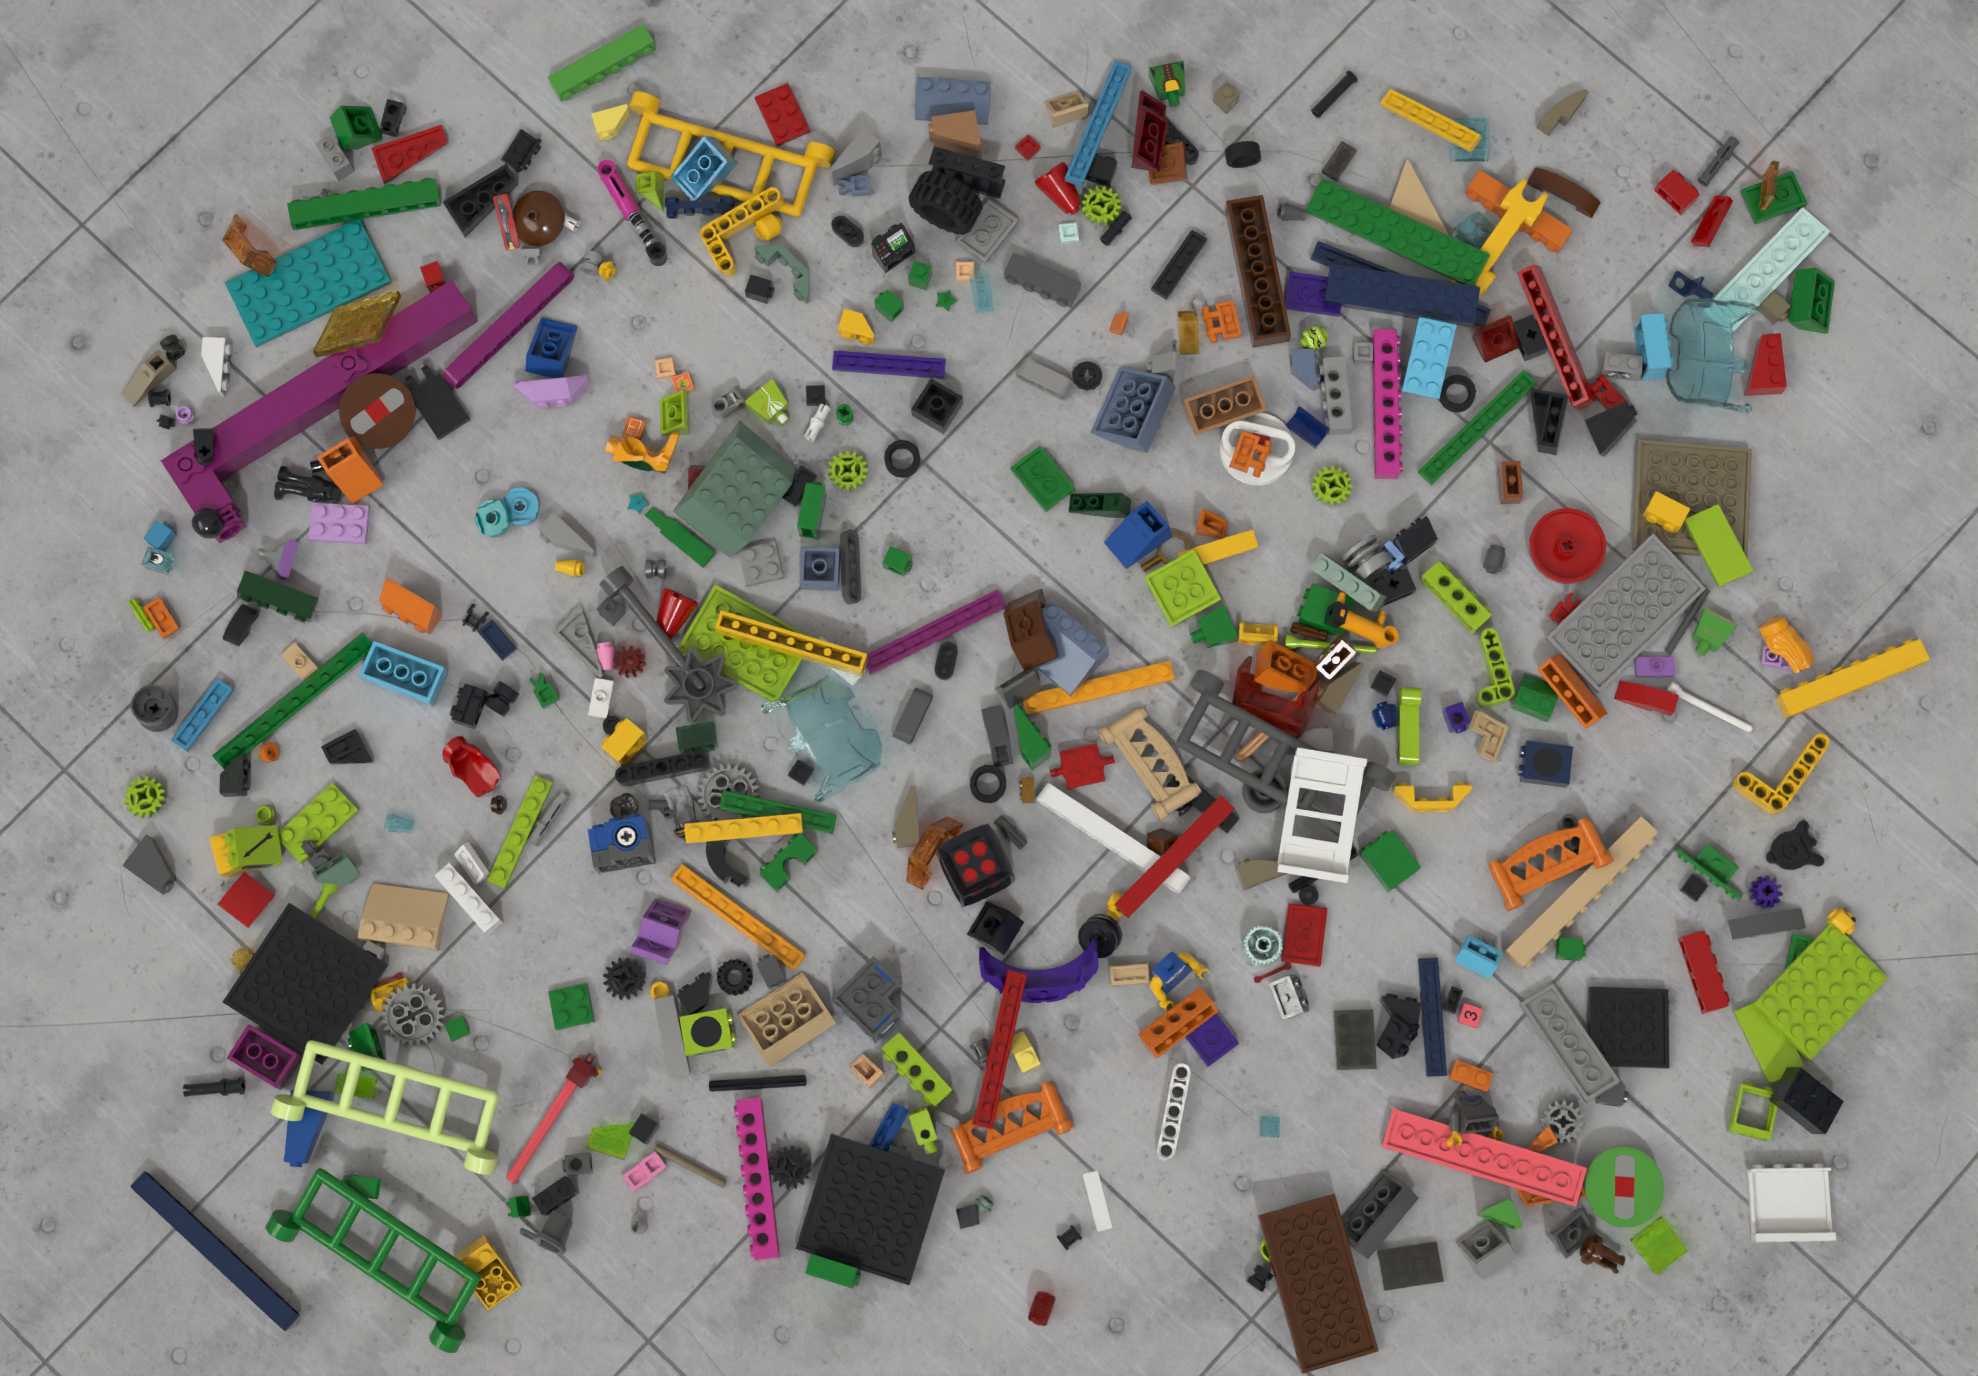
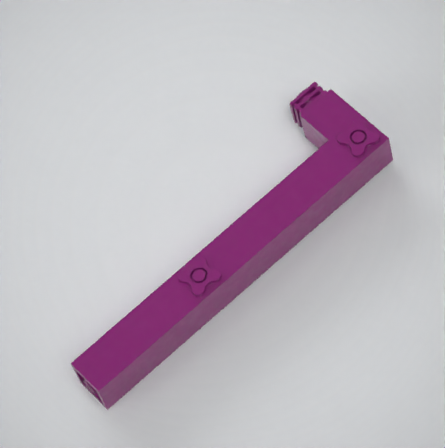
M453 280L215 426L213 428L214 461L209 466H202L197 462L194 440L160 461L194 514L203 508H210L223 518V530L215 537L219 543H222L247 527L239 514L241 510L223 484V480L339 409L344 391L356 379L375 373L392 376L477 323L478 321L473 310Z

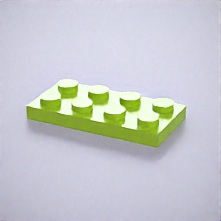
M331 783L278 832L279 840L303 864L312 855V853L307 855L301 848L303 841L311 839L317 846L315 849L317 851L353 818L359 810Z

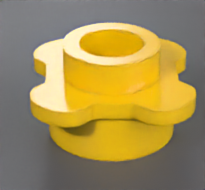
M612 261L603 262L598 269V274L603 277L605 282L612 278L616 272V267L613 266Z

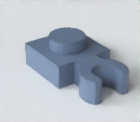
M869 175L851 176V182L843 179L838 180V186H845L844 189L839 190V195H846L848 192H852V197L871 195Z

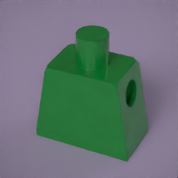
M1224 604L1197 620L1199 630L1190 633L1194 644L1204 640L1207 648L1233 643L1238 640V634Z

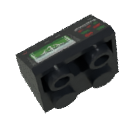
M902 222L891 226L885 234L876 236L871 243L873 258L885 273L916 253L915 245Z

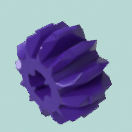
M1766 875L1764 879L1759 876L1757 881L1751 882L1753 887L1749 888L1748 892L1754 894L1749 898L1750 900L1756 899L1755 906L1761 903L1762 909H1765L1767 905L1772 908L1774 903L1778 904L1780 902L1778 897L1782 896L1783 893L1778 891V889L1782 885H1775L1777 879L1774 878L1770 881V877ZM1765 888L1767 889L1766 892H1769L1767 896L1764 895L1765 892H1762Z

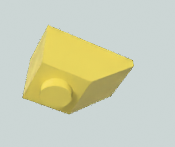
M627 104L591 113L598 139L610 140L618 135L630 115Z
M1024 1031L1015 1034L1010 1050L1024 1075L1040 1067L1041 1064Z

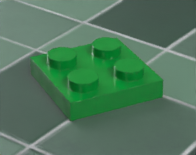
M587 983L548 991L555 1030L595 1022Z

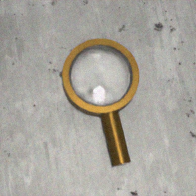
M1171 533L1172 538L1158 547V555L1140 565L1141 569L1145 572L1161 561L1168 564L1177 559V553L1190 549L1188 540L1181 534Z

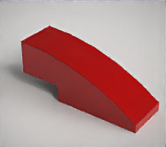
M1620 681L1614 700L1650 712L1653 710L1671 716L1675 711L1679 695L1645 685Z

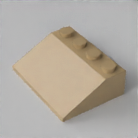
M372 883L362 914L358 938L366 942L369 940L373 943L439 951L449 893Z
M803 972L737 1014V1017L769 1067L836 1024Z

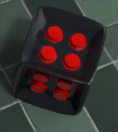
M989 823L968 830L935 849V854L939 858L944 875L961 907L977 903L1015 882V875L1012 872L1009 860Z

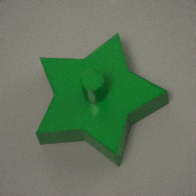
M950 290L944 294L937 293L939 300L936 307H944L949 311L950 305L957 302V300L951 297Z

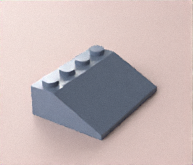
M1120 367L1091 433L1129 449L1147 453L1176 386L1167 376Z
M1050 601L1042 612L1048 636L1056 642L1059 658L1039 665L1036 668L1071 696L1109 656V648L1053 601Z

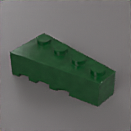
M246 570L237 589V598L257 604L265 609L275 610L276 613L283 616H293L296 621L302 623L311 621L318 603V598Z

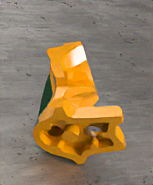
M673 432L659 452H652L651 448L645 446L641 440L632 435L624 434L622 438L612 435L607 443L605 452L613 454L615 462L621 461L635 469L648 472L655 470L666 474L681 433Z

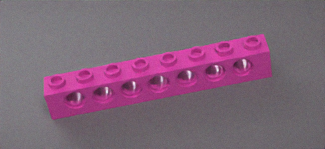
M1374 329L1372 334L1375 479H1398L1399 474L1403 472V462H1399V455H1402V443H1399V437L1402 436V425H1399L1402 409L1398 407V401H1401V389H1398V383L1401 382V372L1397 369V365H1400L1401 360L1400 354H1397V347H1400V336H1397V329ZM1387 347L1391 352L1385 353L1382 348ZM1388 365L1391 367V370L1385 371L1382 366ZM1389 383L1392 388L1386 389L1383 387V384ZM1389 401L1392 406L1386 407L1383 402ZM1390 419L1393 424L1387 425L1383 420ZM1390 437L1393 442L1387 443L1384 441V438ZM1384 456H1392L1393 461H1387Z
M758 1097L737 1100V1105L734 1106L735 1117H739V1125H736L737 1137H741L742 1144L738 1145L739 1156L743 1157L744 1165H740L741 1175L746 1179V1185H743L744 1197H748V1205H745L746 1217L750 1216V1225H747L748 1236L752 1237L753 1245H749L750 1255L754 1257L755 1261L780 1258L762 1099ZM749 1114L754 1115V1123L746 1125L744 1122L745 1117ZM750 1134L757 1136V1141L753 1145L747 1143V1137ZM752 1154H758L759 1162L755 1165L749 1163V1157ZM754 1174H760L762 1178L761 1182L757 1185L751 1182V1177ZM758 1193L764 1197L763 1202L759 1205L753 1201L754 1196ZM760 1213L766 1216V1221L762 1225H758L755 1220L756 1216ZM763 1233L767 1234L768 1242L760 1245L758 1243V1236Z

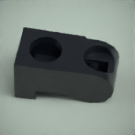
M387 99L380 125L381 134L397 137L403 115L406 114L407 107L402 102Z

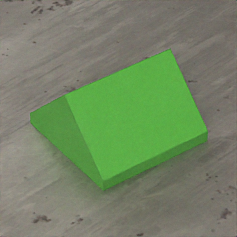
M1511 1199L1504 1200L1479 1211L1477 1215L1513 1230L1521 1229L1523 1225Z

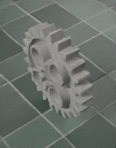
M728 763L727 769H724L723 765L720 764V770L713 767V774L706 772L708 779L701 778L704 785H698L702 792H698L697 796L702 797V799H699L697 802L698 804H704L700 809L701 811L707 810L705 813L706 818L712 815L711 821L716 819H738L746 816L719 810L720 804L717 806L712 805V799L722 797V793L712 792L713 789L723 792V790L736 792V787L739 784H743L746 787L740 794L760 797L759 793H755V791L759 790V786H753L757 782L756 779L750 780L752 773L749 772L745 775L746 769L742 768L739 771L737 764L734 769H732L730 763ZM720 779L727 780V784L724 787H718L717 783Z
M414 982L412 988H410L408 983H406L404 990L398 986V993L392 990L390 992L392 998H385L388 1004H382L381 1006L386 1009V1011L380 1013V1015L385 1016L381 1023H387L383 1030L391 1031L388 1037L396 1036L394 1042L401 1039L402 1046L407 1041L410 1047L413 1046L414 1042L420 1046L421 1040L427 1044L429 1042L428 1036L432 1039L435 1038L433 1031L437 1033L441 1031L437 1025H444V1022L439 1020L445 1017V1014L440 1013L445 1007L438 1005L442 999H435L437 992L432 995L430 994L431 987L425 991L424 984L417 988ZM413 997L421 998L422 1005L415 1006L412 1003ZM396 1006L404 1008L403 1015L400 1016L395 1013ZM425 1006L429 1007L427 1010L418 1013L415 1019L411 1017L400 1024L397 1023V1020L408 1016L411 1013L410 1010L416 1012ZM422 1014H428L431 1017L429 1024L422 1022ZM404 1024H412L413 1032L407 1033L404 1030Z

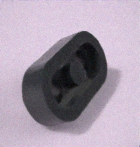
M837 216L832 220V231L851 247L862 245L864 234L854 223L845 216ZM843 225L844 228L838 229V226ZM852 237H858V239L853 241Z
M945 642L939 647L935 664V675L940 680H948L954 673L958 649L952 642ZM950 650L952 654L947 656L945 651ZM946 668L948 672L942 674L941 669Z

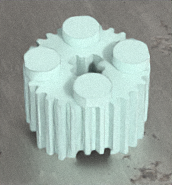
M1258 925L1257 928L1251 929L1244 938L1242 947L1244 949L1243 953H1245L1244 956L1248 957L1247 961L1250 960V963L1254 966L1264 967V965H1271L1282 953L1283 943L1281 942L1283 939H1280L1281 935H1278L1279 932H1276L1275 929L1272 930V927H1263V925L1260 927ZM1259 942L1267 944L1265 950L1258 947L1260 945Z

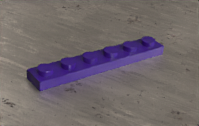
M834 351L832 370L944 379L946 359Z

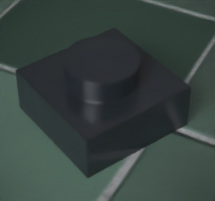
M825 385L806 386L807 406L826 405Z
M1379 670L1370 688L1387 697L1396 678Z
M798 759L788 773V777L805 786L815 770Z
M1692 874L1679 891L1694 902H1697L1708 885Z

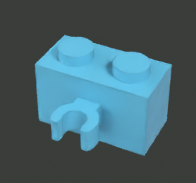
M1467 935L1459 947L1454 962L1490 979L1499 966L1503 952L1492 947V941H1489L1488 944L1482 942V936L1476 939Z

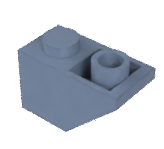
M1314 348L1291 350L1289 355L1291 374L1309 389L1315 390L1317 384L1320 383L1319 372H1316L1315 366H1318L1317 354L1314 355Z

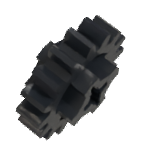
M619 958L617 964L612 961L613 967H606L609 973L603 974V977L607 979V981L603 982V985L609 986L606 991L608 993L613 991L612 997L615 998L619 995L621 1001L624 999V996L628 1000H631L632 994L637 997L636 991H643L641 984H646V981L642 979L646 974L645 972H640L643 967L641 965L636 967L637 961L634 960L630 963L629 958H626L625 962ZM622 967L618 973H614L618 968ZM631 968L636 971L637 977L631 975ZM626 975L631 980H626L623 984L618 978H624ZM612 981L618 983L619 990L614 988ZM635 985L634 988L627 991L630 986Z
M784 1146V1152L781 1153L777 1150L778 1156L771 1157L774 1164H769V1167L773 1168V1171L769 1172V1174L776 1176L773 1182L780 1181L779 1187L786 1184V1189L788 1190L791 1185L797 1189V1183L804 1185L803 1179L810 1178L807 1172H811L812 1169L807 1165L812 1162L811 1160H805L808 1156L807 1153L801 1155V1148L795 1151L794 1146H791L790 1150ZM791 1154L798 1156L801 1161L793 1160ZM783 1157V1158H784L783 1164H782L781 1166L777 1167V1166H778V1162H779L780 1159ZM788 1159L792 1165L796 1166L793 1168V1177L788 1170H785L788 1167ZM799 1169H803V1173L797 1179ZM779 1175H788L790 1181L782 1179Z

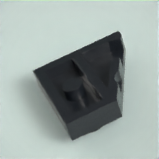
M356 729L321 746L331 765L373 762Z

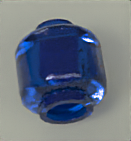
M1387 701L1376 704L1377 708L1372 710L1375 726L1382 728V730L1397 726L1396 723L1399 722L1400 718L1395 704H1388Z

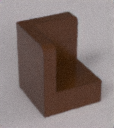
M1162 828L1151 831L1147 836V848L1161 857L1176 842L1178 836Z

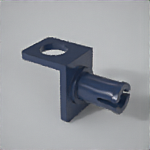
M1676 271L1668 285L1684 298L1694 294L1706 303L1713 296V292H1710L1701 285L1704 280L1703 276L1691 280L1681 272ZM1677 278H1681L1684 281L1683 288L1676 286Z

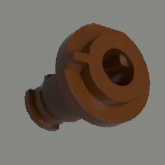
M1598 1234L1592 1237L1589 1236L1580 1249L1581 1262L1586 1265L1594 1262L1603 1268L1612 1270L1614 1274L1619 1272L1616 1263L1624 1266L1625 1256L1618 1255L1614 1250L1603 1245V1238Z

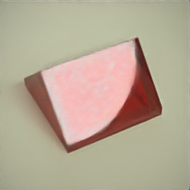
M1510 315L1476 329L1472 337L1485 363L1519 348Z

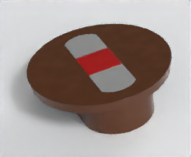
M368 374L356 379L346 388L339 405V417L342 427L349 437L355 436L359 444L364 447L383 449L399 443L410 432L415 420V403L408 388L398 379L386 374Z

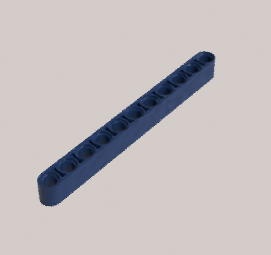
M143 1171L131 1184L130 1187L280 1328L286 1331L296 1321L300 1314L154 1177Z

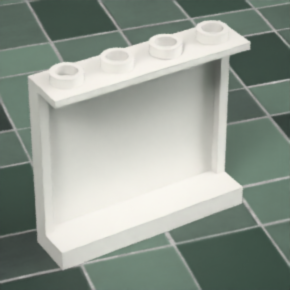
M1784 1164L1772 1165V1168H1765V1165H1752L1753 1169L1747 1170L1751 1242L1836 1241V1232H1832L1828 1171H1831V1168H1825L1824 1164H1812V1168H1805V1164H1793L1792 1168H1785Z

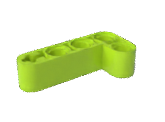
M1487 628L1479 637V645L1491 686L1481 689L1476 697L1477 704L1482 708L1507 703L1515 693L1499 635L1495 629ZM1486 635L1488 636V638H1492L1491 642L1489 641V639H1485ZM1489 654H1497L1498 660H1492ZM1495 671L1502 672L1504 678H1497L1495 676ZM1500 690H1507L1509 692V696H1502ZM1482 694H1488L1491 701H1484Z
M1401 687L1398 692V765H1419V706L1422 699L1421 688Z

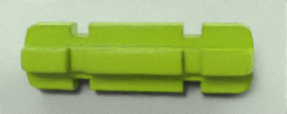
M137 598L131 599L128 605L139 622L143 624L142 626L145 631L151 632L154 630L155 626Z

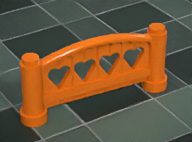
M1588 817L1582 818L1577 821L1578 826L1575 828L1558 830L1536 838L1515 851L1504 862H1500L1497 859L1488 864L1489 870L1506 902L1504 906L1507 911L1525 904L1522 898L1523 895L1592 862L1596 869H1599L1614 861L1611 853H1607L1591 819L1589 820ZM1573 837H1578L1580 839L1578 855L1565 848L1564 842L1567 840L1571 841ZM1556 845H1560L1562 847L1561 863L1548 857L1546 851L1553 849ZM1537 854H1543V872L1528 863L1529 858H1536ZM1520 862L1526 863L1525 880L1513 874L1511 867L1518 866Z
M1051 1081L1041 1085L1039 1092L1019 1094L999 1101L995 1120L997 1121L999 1117L1006 1119L1003 1135L994 1129H987L985 1143L971 1133L973 1128L980 1127L972 1125L974 1116L964 1124L960 1122L957 1130L950 1128L964 1163L962 1167L965 1174L983 1168L982 1158L1054 1128L1056 1134L1061 1135L1075 1128L1073 1121L1069 1120L1057 1090ZM1036 1101L1042 1103L1040 1120L1026 1111L1027 1105H1034ZM1022 1109L1024 1111L1022 1127L1009 1120L1008 1114Z

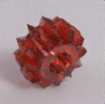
M630 646L629 651H627L626 647H622L623 653L620 651L616 652L619 658H613V661L617 663L614 669L619 670L618 674L620 676L625 673V677L629 678L632 673L635 678L637 677L636 671L642 673L641 667L646 666V663L642 661L645 659V655L640 654L641 650L639 648L634 651V647ZM627 660H629V661L632 660V661H633V664H630V663L627 664L626 661H627Z
M1038 1291L1030 1308L1029 1321L1039 1326L1047 1325L1055 1305V1296L1045 1291Z

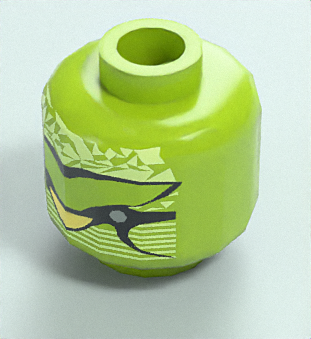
M1313 325L1302 331L1300 343L1303 349L1314 348V352L1327 345L1329 337L1323 326Z

